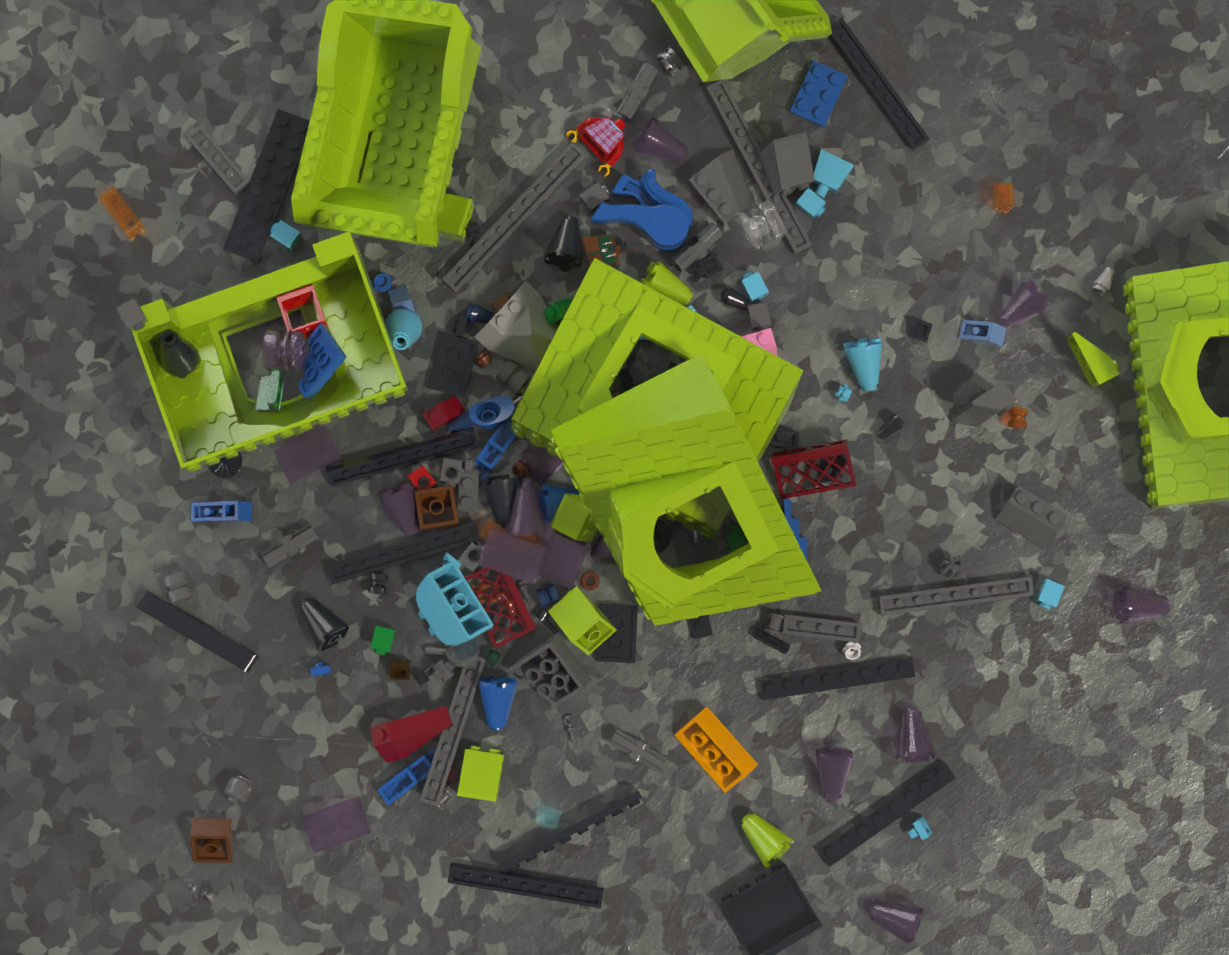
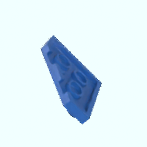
M322 323L319 324L308 338L309 353L304 357L302 370L305 371L303 380L299 381L298 386L303 396L309 401L319 393L323 385L331 378L332 374L347 357L328 328Z

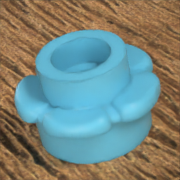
M847 384L839 386L835 394L838 402L846 403L852 389Z

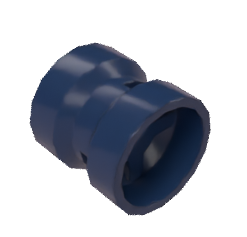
M554 583L548 585L545 589L540 588L536 590L542 608L548 606L551 602L556 603L560 601Z

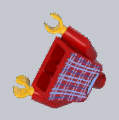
M607 116L602 119L599 117L587 118L576 127L575 131H568L566 137L568 138L574 134L575 137L570 143H576L579 135L580 140L602 163L606 161V164L598 169V172H600L603 167H606L608 170L604 175L606 177L610 173L609 168L613 167L622 155L624 147L622 140L625 136L622 130L626 125L619 118L615 122Z

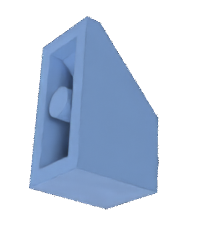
M963 320L959 338L983 345L1002 347L1007 328L994 322Z

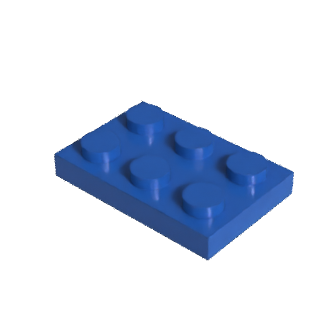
M813 60L790 113L824 128L848 75Z

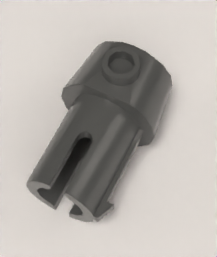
M639 358L620 371L618 376L627 391L652 379L650 374L653 372Z

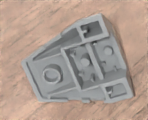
M525 281L474 338L487 350L537 371L558 330L557 324L548 325L543 312L547 308L540 293Z

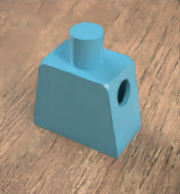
M821 149L814 171L815 181L812 182L818 185L814 193L822 199L825 198L828 190L836 193L852 171L854 165Z

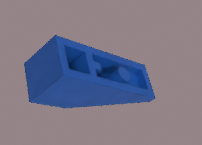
M219 501L191 503V522H252V502Z

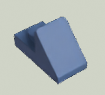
M406 285L388 291L394 310L408 309L416 313Z

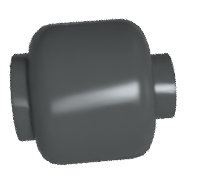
M241 775L231 777L223 791L225 796H227L226 800L234 805L245 803L253 789L250 785L251 781Z

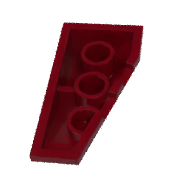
M445 706L369 727L374 747L383 759L389 763L408 757L412 752L450 727L452 722L448 707Z

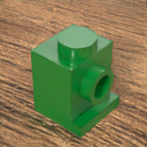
M570 298L552 302L549 304L550 307L543 311L548 325L562 322L571 304Z
M733 524L730 527L733 533L729 532L726 541L729 544L727 551L729 553L745 546L747 542L742 528Z

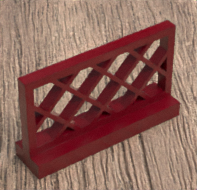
M848 439L773 452L771 455L781 499L856 486ZM837 455H846L847 461L844 466L834 461ZM820 458L829 461L824 470L815 464ZM799 462H806L811 465L806 473L796 468ZM831 464L841 469L836 477L826 472ZM786 465L791 468L787 477L779 472L778 466ZM812 467L822 473L817 481L808 476ZM793 471L803 476L798 484L789 479ZM844 471L850 475L851 482L843 483L838 478ZM823 475L833 480L830 486H824L819 483ZM805 478L814 483L811 489L806 490L800 486ZM786 481L796 487L793 492L784 494L783 486Z
M504 559L465 577L466 581L473 578L482 580L479 590L472 589V591L477 593V599L479 594L490 597L487 608H484V610H486V613L489 611L498 615L495 626L493 625V632L491 633L490 629L486 630L495 649L537 629ZM494 568L498 573L496 583L485 579L487 572ZM499 578L503 585L498 584ZM484 581L494 584L491 595L480 592ZM497 586L505 588L506 595L504 600L493 596ZM492 598L503 602L499 613L489 609ZM505 603L514 607L515 610L512 617L501 614ZM516 613L519 620L514 618ZM500 616L511 619L508 630L497 627ZM513 620L520 622L524 631L517 634L511 632L510 628ZM496 629L507 632L504 640L496 643L493 637Z

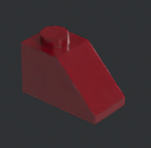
M454 396L422 414L433 432L464 413L465 409L458 398Z

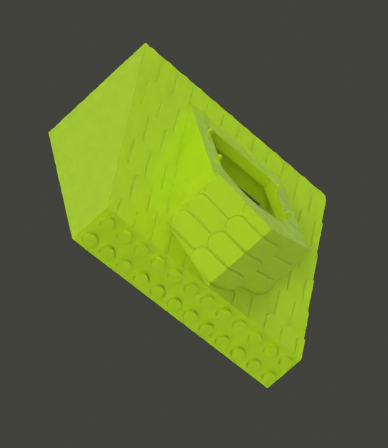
M350 231L313 244L316 257L175 308L164 299L140 306L148 322L144 323V328L138 331L132 330L181 469L195 472L202 469L201 465L208 464L211 466L219 463L220 458L230 459L238 456V452L242 450L250 452L257 449L256 445L272 444L276 442L275 438L283 437L285 439L293 435H306L317 424L324 425L330 423L333 417L344 418L350 415V411L357 410V412L366 410L369 404L379 405L387 402L386 398L391 396L394 399L405 395V391H408L362 255ZM313 284L329 331L347 356L346 359L311 401L306 399L303 394L291 400L277 403L261 402L249 398L227 337L283 317L276 297ZM314 302L287 311L289 315L301 310L306 324L320 320ZM167 330L174 331L192 343L199 352L200 363L185 378L180 379L177 376H172L162 367L160 337Z
M594 258L512 417L511 430H513V433L520 438L525 437L529 439L530 443L534 446H542L547 449L549 454L557 456L551 438L554 437L551 430L613 399L610 388L639 338L643 336L685 360H689L702 353L759 462L791 405L804 370ZM721 486L710 490V493L707 494L706 492L671 510L672 512L665 513V516L672 521L677 520L683 523V526L690 531L696 530L704 539L715 540L732 508Z
M1229 261L1133 276L1123 285L1124 297L1127 296L1125 312L1126 315H1129L1130 323H1127L1128 334H1131L1132 342L1129 343V348L1134 356V360H1132V371L1136 374L1134 389L1138 391V398H1136L1137 410H1140L1138 426L1142 429L1143 435L1140 437V444L1142 448L1144 447L1145 455L1142 456L1143 466H1146L1147 474H1145V484L1149 487L1147 503L1148 505L1151 504V509L1229 501V417L1219 418L1208 407L1201 395L1197 380L1198 359L1206 341L1212 337L1229 336Z
M702 353L551 430L554 436L551 438L557 455L563 461L567 473L570 474L575 488L578 489L581 499L588 507L592 519L595 520L600 534L603 535L606 545L610 548L616 563L619 564V568L624 578L627 579V583L631 591L634 592L636 600L642 607L647 620L651 619L655 626L822 592L726 397ZM721 486L749 544L720 559L676 568L669 567L661 560L654 547L653 535L657 518Z

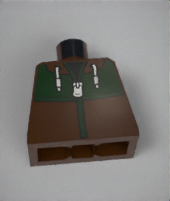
M613 235L582 238L589 267L594 258L613 267L620 262L619 254L629 252L626 241L615 243Z

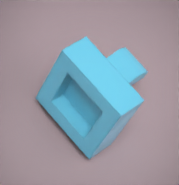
M924 816L918 818L913 823L915 827L908 832L912 839L920 835L922 840L930 837L932 834Z

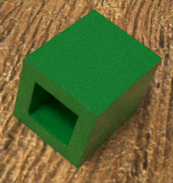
M380 626L375 627L370 647L375 649L374 653L384 656L386 652L391 653L396 630Z

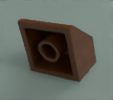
M453 485L415 491L420 529L422 531L460 525Z
M193 818L190 833L193 862L232 863V819Z

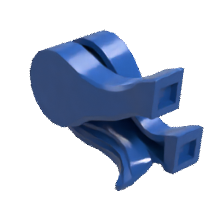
M650 169L644 173L640 181L623 174L612 191L613 196L634 197L640 205H611L602 202L591 219L592 224L626 223L633 225L648 236L650 243L656 249L663 252H672L679 249L685 243L689 227H691L693 222V212L683 199L661 187L656 180V171Z

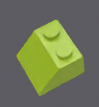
M565 493L553 518L551 527L575 540L592 542L598 528L588 511V507L584 504L580 495Z

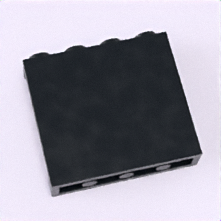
M780 863L771 868L772 872L768 875H765V873L755 878L756 882L750 886L746 883L739 887V892L732 896L730 893L721 898L720 906L749 955H775L823 926L786 864L782 866Z

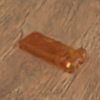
M114 186L98 197L130 240L134 239L135 235L140 231L146 230L145 226ZM133 221L136 225L129 229L127 225Z

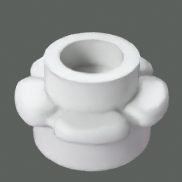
M848 642L842 649L843 654L848 659L855 660L861 654V646L859 643Z

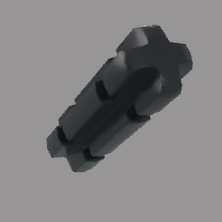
M757 629L754 634L755 639L762 640L764 644L776 650L779 649V652L787 654L790 649L789 644L782 643L781 640L768 633L765 634L760 629Z

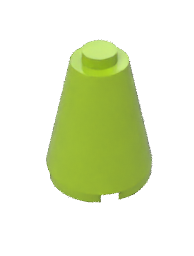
M748 813L741 820L743 822L741 825L743 831L765 867L771 865L769 861L772 859L777 861L791 847L788 843L794 842L790 836L756 813L752 815Z

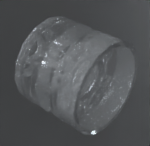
M769 200L757 205L758 215L751 209L747 211L749 218L744 212L739 214L743 232L757 250L762 248L761 241L766 246L769 244L767 235H770L776 241L787 234L778 212Z

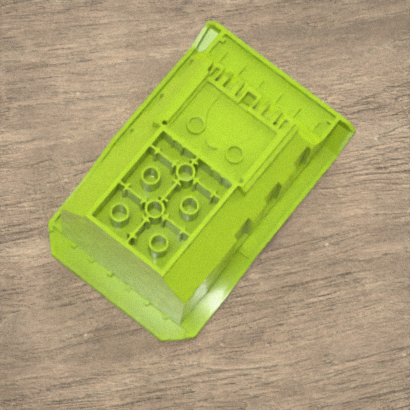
M334 0L327 5L319 45L317 66L318 89L291 197L295 223L345 233L350 231L351 234L420 246L437 247L438 214L444 209L446 187H449L454 153L458 149L462 130H460L462 119L467 111L481 52V47L471 38L472 27L458 5L429 0Z
M651 0L656 5L703 82L732 79L766 60L789 42L827 38L832 34L829 16L817 0Z

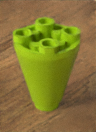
M652 261L647 268L649 273L645 279H641L640 283L681 305L687 306L693 296L690 288L662 262L657 261L654 263Z

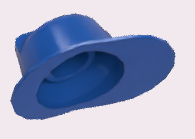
M498 396L481 401L471 407L469 417L472 422L483 429H494L500 422L508 419L513 414L515 409L514 402L506 396Z

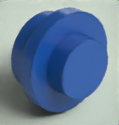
M386 273L375 275L373 286L377 291L385 292L390 289L392 280Z

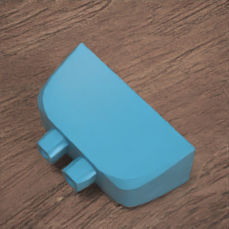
M452 561L427 574L419 584L416 592V601L420 609L418 615L422 620H427L429 623L428 631L431 636L436 635L444 644L450 646L460 645L493 627L492 621L455 562Z

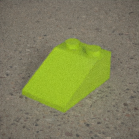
M1074 332L1066 338L1092 389L1119 375L1118 371L1120 368L1115 360L1112 361L1110 356L1081 335Z

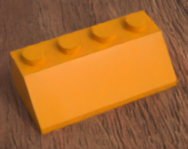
M707 706L674 735L724 793L745 778L758 765Z

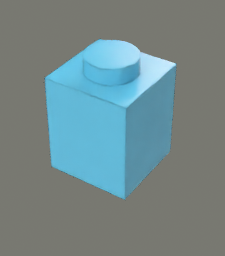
M809 188L795 204L798 209L812 220L815 216L819 218L826 210L824 208L826 202Z
M282 220L279 223H275L270 230L271 238L290 251L293 250L302 236L299 231Z
M752 271L743 276L744 279L741 280V285L751 303L768 295L769 291L759 272L754 274Z
M1045 579L1036 602H1039V606L1047 610L1056 608L1065 586Z

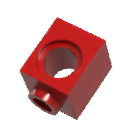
M424 465L408 475L418 491L438 486ZM422 477L429 479V484L426 487L419 486V480Z

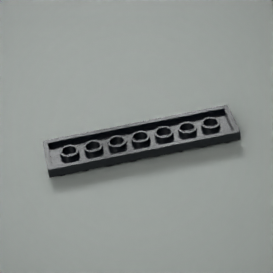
M280 109L277 110L223 247L224 251L260 263L271 235L270 230L277 220L300 161L310 120Z

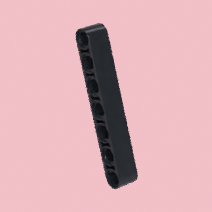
M148 591L144 593L136 607L251 674L260 659L258 655Z

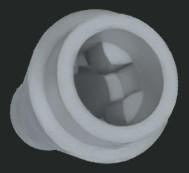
M1106 267L1092 284V291L1102 297L1109 294L1116 271Z

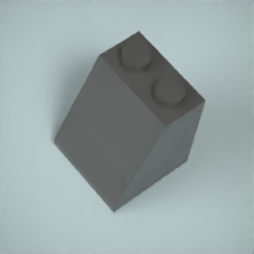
M806 132L773 140L759 153L775 196L779 194L786 196L793 193L794 190L799 192L805 191L815 181Z

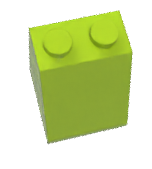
M445 193L443 200L444 209L438 214L437 218L438 235L463 243L474 210L473 199Z
M577 586L571 589L565 597L555 603L548 611L568 639L588 656L617 631L587 594Z
M470 746V749H465L457 796L496 802L504 754H500L501 750L489 749V752L481 751L482 747Z

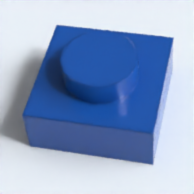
M326 662L317 663L315 668H310L311 676L332 674V666H327Z

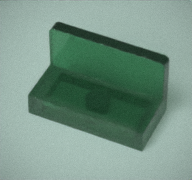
M272 368L271 376H261L256 403L257 412H279L284 384V376L280 368Z

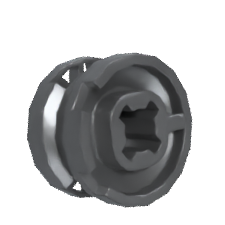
M668 47L666 48L667 52L659 53L656 56L665 72L670 77L676 75L675 72L678 69L683 70L684 66L674 50Z

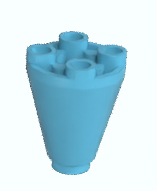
M395 309L387 316L385 324L394 348L404 350L419 339L422 333V322L418 314L408 309Z
M861 338L857 340L858 343H843L845 354L859 386L862 387V391L877 389L882 354L881 338H873L870 341L869 338Z

